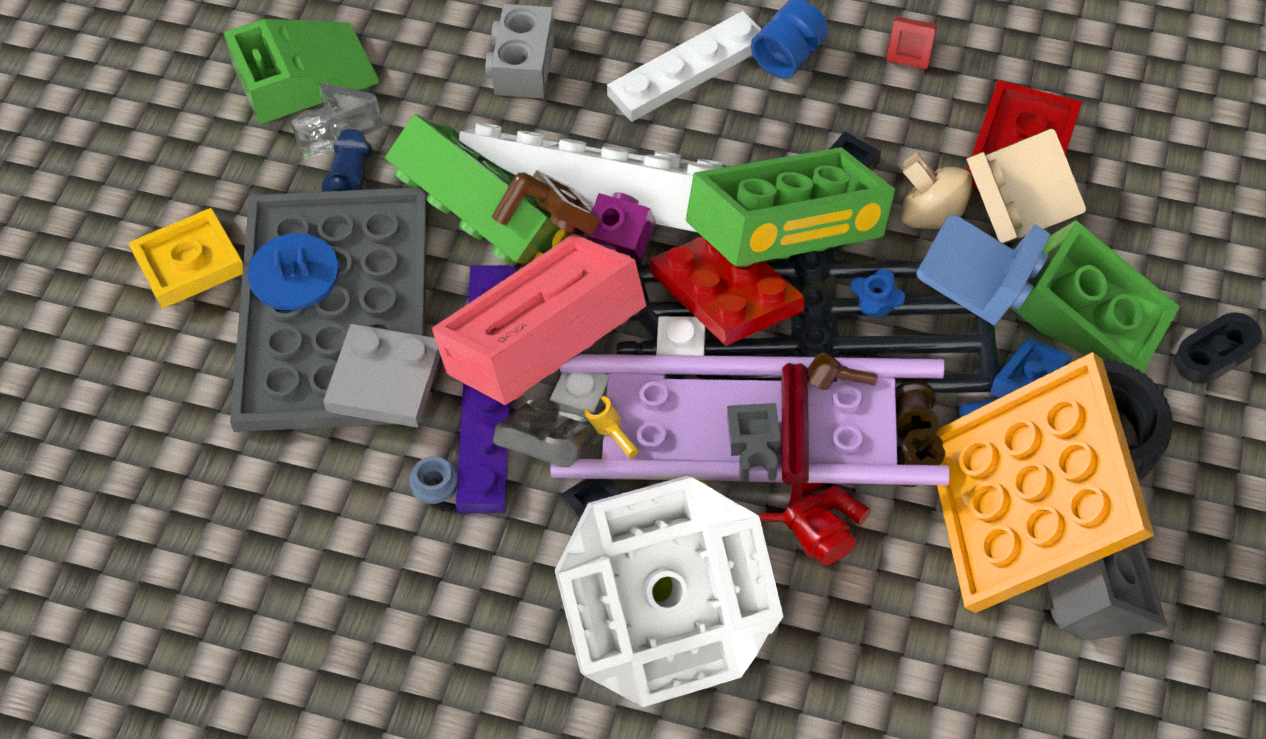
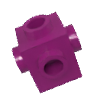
M615 192L611 197L598 193L594 206H589L599 216L601 221L592 235L586 232L583 235L587 240L609 249H616V252L626 254L627 256L630 255V258L635 259V262L641 263L656 221L651 209L638 205L639 201L630 195Z

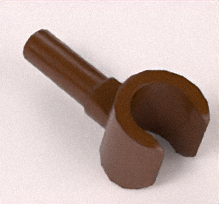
M827 353L817 355L808 367V374L811 375L809 378L810 383L822 390H827L835 378L873 386L876 385L878 378L875 373L842 366L838 360Z

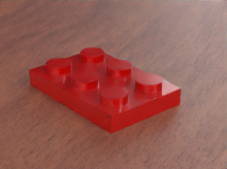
M998 80L971 157L982 152L986 156L1049 129L1055 130L1066 156L1082 101ZM968 165L966 171H968V172L971 173V178H972V188H971V189L978 190V187H977V185H976V182H975V180H974V177H973L972 172H971V170H970V167H969V165Z
M703 237L672 248L649 259L650 274L725 346L804 311V296L765 261L756 262L750 266L736 267Z

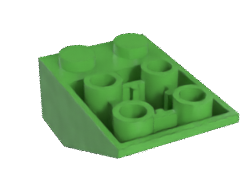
M261 19L223 32L233 67L259 125L379 84V79L350 22Z

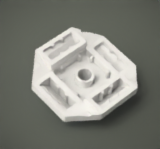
M690 476L676 478L588 503L555 568L580 672L587 678L607 687L641 707L741 678L757 656L768 634H772L784 617L759 515ZM669 576L673 584L670 596L663 601L655 602L652 596L654 584L660 578Z

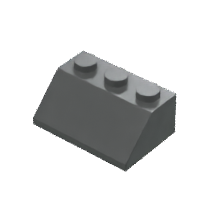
M1142 542L1047 582L1052 599L1050 606L1052 616L1060 630L1088 640L1160 631L1168 627Z

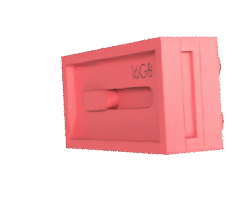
M572 234L434 326L432 331L448 375L507 405L512 400L521 397L525 391L546 376L555 373L563 364L580 352L593 346L597 340L614 328L627 322L631 316L646 307V302L635 259L630 258V255L627 256L626 254L616 252V249L606 248Z

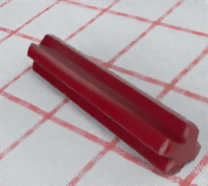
M787 363L782 367L781 376L782 481L788 486L794 484L803 486L809 481L808 368L802 363L795 365Z

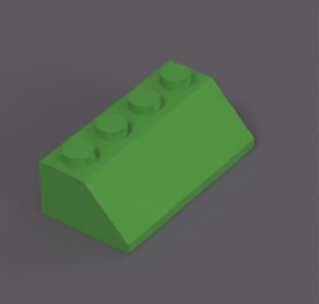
M414 114L385 156L386 160L397 167L394 173L396 177L415 189L418 186L422 187L429 193L426 200L443 213L449 214L452 211L462 219L459 226L465 232L478 240L485 237L495 245L492 253L510 266H515L516 263L527 265L533 261L538 251L544 254L552 248L553 237L561 228L550 221L552 214L536 204L538 199L525 194L507 226L498 223L491 217L513 180V174L460 142V133L454 128ZM578 228L575 229L574 233L568 232V234H569L570 236H571L572 234H575V233L577 232Z

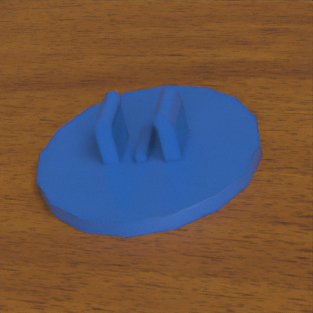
M290 233L273 238L261 246L250 260L247 276L252 293L263 304L277 310L296 311L313 306L328 296L337 283L339 265L334 250L324 240L310 234Z

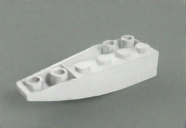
M476 123L475 129L461 131L459 136L460 142L514 175L525 172L533 176L535 171L538 170L574 188L583 200L591 206H594L598 193L611 197L615 192L624 193L639 201L638 205L650 208L656 224L693 232L697 231L685 221L694 172L723 168V163L705 159H698L697 163L680 162L681 155L670 152L655 151V155L644 156L632 154L627 150L614 147H602V149L588 147L585 142L572 139H560L559 142L544 140L543 134L530 131H518L517 135L501 133V126L488 123Z

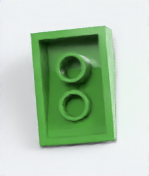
M1076 220L1049 236L1042 250L1048 254L1047 260L1033 279L1029 277L1026 281L1033 285L1031 292L1018 310L1012 306L1010 308L1039 332L1087 355L1093 352L1103 360L1110 359L1111 361L1117 360L1119 363L1124 362L1126 365H1132L1133 368L1139 369L1143 373L1180 306Z

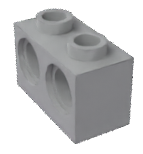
M503 4L500 21H494L492 26V45L495 46L494 52H487L485 63L486 77L493 80L494 95L545 98L555 41L553 7Z

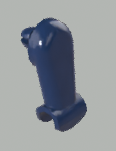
M346 129L338 136L334 143L336 156L329 174L323 180L322 192L362 190L365 158L371 157L373 149L361 131Z

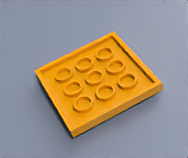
M1093 352L939 428L936 433L942 439L946 452L944 461L940 465L949 466V485H937L964 607L974 613L1154 536L1102 358Z

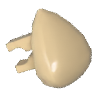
M916 152L903 162V165L906 167L903 169V173L914 185V188L904 198L900 214V222L902 224L920 229H941L948 216L957 215L961 217L965 213L972 188L970 172L958 167H944L933 171L919 152Z

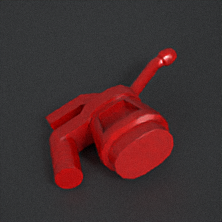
M806 483L803 486L792 485L788 508L784 513H755L759 515L760 522H783L794 532L807 557L816 559L822 566H828L844 558L856 545V539L850 533L849 524L830 510L836 508L861 525L869 516L871 509L838 486H832L816 495L812 494L801 499L802 496L823 486V483Z

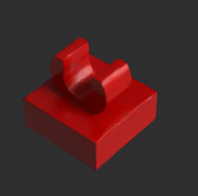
M896 16L886 61L928 69L938 25Z

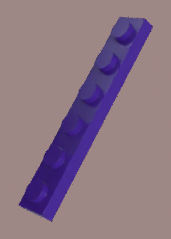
M471 265L468 304L516 272V265ZM463 383L456 491L457 513H506L511 402L504 405Z

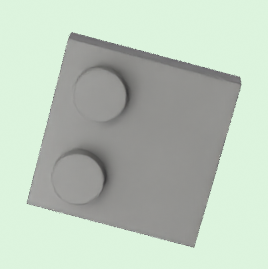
M350 324L323 401L326 412L418 428L441 356L435 338Z

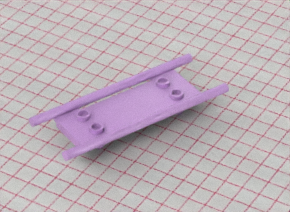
M578 354L560 367L561 373H608L606 397L610 399L622 418L620 426L623 432L639 452L634 458H629L609 434L604 435L602 459L552 458L551 478L673 480L690 476L698 481L742 482L739 476L740 455L731 456L727 406L776 403L781 436V452L775 453L778 460L777 477L775 481H769L768 471L762 466H754L749 470V482H783L781 381L665 379V374L782 376V367L785 364L792 363L795 365L802 363L808 368L815 357ZM835 358L842 366L877 374L876 385L873 386L849 380L844 381L837 378V382H833L827 390H822L808 381L809 481L807 483L949 485V466L897 465L895 378H943L944 359Z

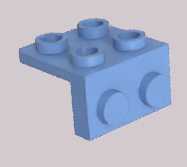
M950 215L943 223L917 270V277L925 284L995 326L1010 306L1018 310L1031 292L1033 285L1026 281L1029 277L1033 279L1047 260L1048 254L1042 250L1050 233L1034 224L1013 250L959 216Z

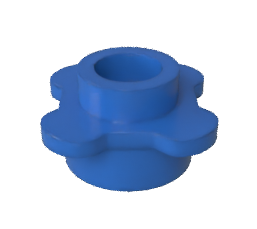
M881 269L875 275L865 279L857 277L851 282L850 290L853 294L858 295L859 307L866 315L872 317L885 316L894 308L902 306L905 301L904 292L896 288L893 282L894 274L889 270ZM879 290L882 293H874V291Z

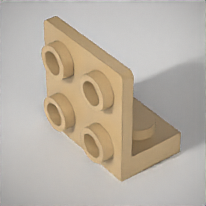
M1053 129L1044 131L986 156L982 152L966 159L998 240L1004 245L1025 237L1034 224L1042 229H1046L1081 215L1086 211L1085 204L1057 134Z

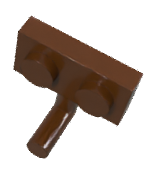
M538 170L535 171L533 176L525 172L517 173L491 216L498 223L507 226L525 194H528L538 199L536 204L552 214L550 217L552 223L567 232L574 233L575 229L578 228L592 235L601 221L599 216L574 188Z

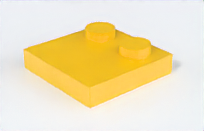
M212 208L128 242L161 309L243 274L242 260Z

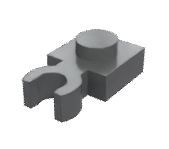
M776 403L727 406L731 456L740 455V479L742 482H749V470L754 466H762L768 471L769 481H775L778 462L775 453L781 452V436Z

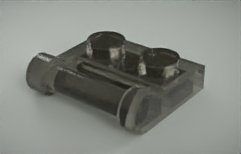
M534 399L529 400L496 425L492 443L560 467H569L580 458L583 448L589 443H597L604 435L596 432L586 416L581 417L560 409L559 404L551 400ZM591 413L592 415H599V413Z

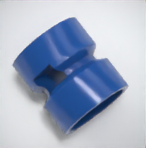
M788 0L772 17L773 21H769L751 41L750 47L755 60L765 71L775 77L782 79L792 77L808 60V56L814 53L828 36L829 29L824 16L815 6L805 0Z

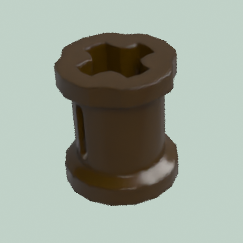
M909 380L896 387V411L899 413L896 417V432L900 438L904 439L915 429H929L935 433L938 432L939 420L936 413L932 411L935 406L936 396L933 388L928 383L921 380Z
M929 429L912 430L904 438L902 446L897 447V465H940L946 455L942 439ZM923 443H928V446L922 452L918 449ZM902 485V486H904V487H911V488H912V487H916V486H919V485Z

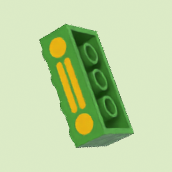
M840 147L694 172L685 221L734 266H750L756 262L776 258L785 259L795 254L824 251L830 247L850 243L859 244L864 240L884 237L895 189Z

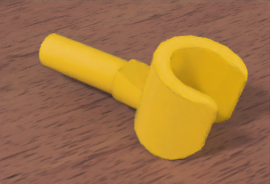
M606 396L600 397L606 406L605 410L599 415H592L586 408L584 410L585 416L597 433L600 435L609 434L629 458H634L639 450L623 432L620 426L622 419L609 398Z

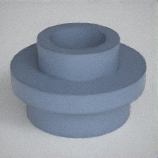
M429 456L423 458L411 471L409 477L411 491L418 500L424 503L436 504L444 502L457 489L456 469L451 463L441 457ZM432 479H439L442 481L438 485H426Z

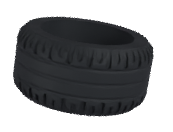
M1105 359L1103 362L1117 409L1130 421L1137 436L1138 447L1129 451L1138 481H1141L1151 472L1170 443L1173 430L1170 405L1167 403V398L1163 396V391L1159 390V386L1154 384L1153 380L1149 379L1145 373H1141V370L1133 368L1132 365L1128 366L1124 362L1119 363L1117 360Z

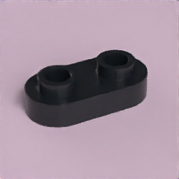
M1232 312L1222 315L1181 342L1175 356L1177 371L1185 379L1194 383L1203 384L1216 380L1250 359L1256 353L1262 340L1261 327L1252 317L1243 313ZM1229 339L1237 341L1240 345L1230 343ZM1194 361L1201 362L1203 365H1199Z

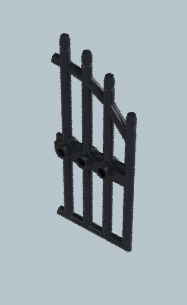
M824 250L791 255L789 262H766L785 280H789L790 284L804 296V311L791 317V338L741 339L727 346L719 339H705V356L816 357L821 353H827L834 358H839V355L978 353L980 374H944L943 378H895V389L903 382L921 380L928 383L935 393L991 392L994 380L999 374L995 326L976 314L977 334L838 337L837 317L869 315L861 311L858 298H836V279L868 278L871 275H875L881 269L891 271L894 274V278L917 277V270L923 259L835 261L834 250ZM635 262L646 307L631 316L628 321L639 320L654 340H644L641 343L636 341L617 343V354L656 355L658 317L695 316L680 302H650L645 283L660 282L650 274V265H641V263ZM946 296L905 297L902 306L894 308L885 316L974 313ZM696 375L701 378L700 380L781 381V377L733 378L730 375Z

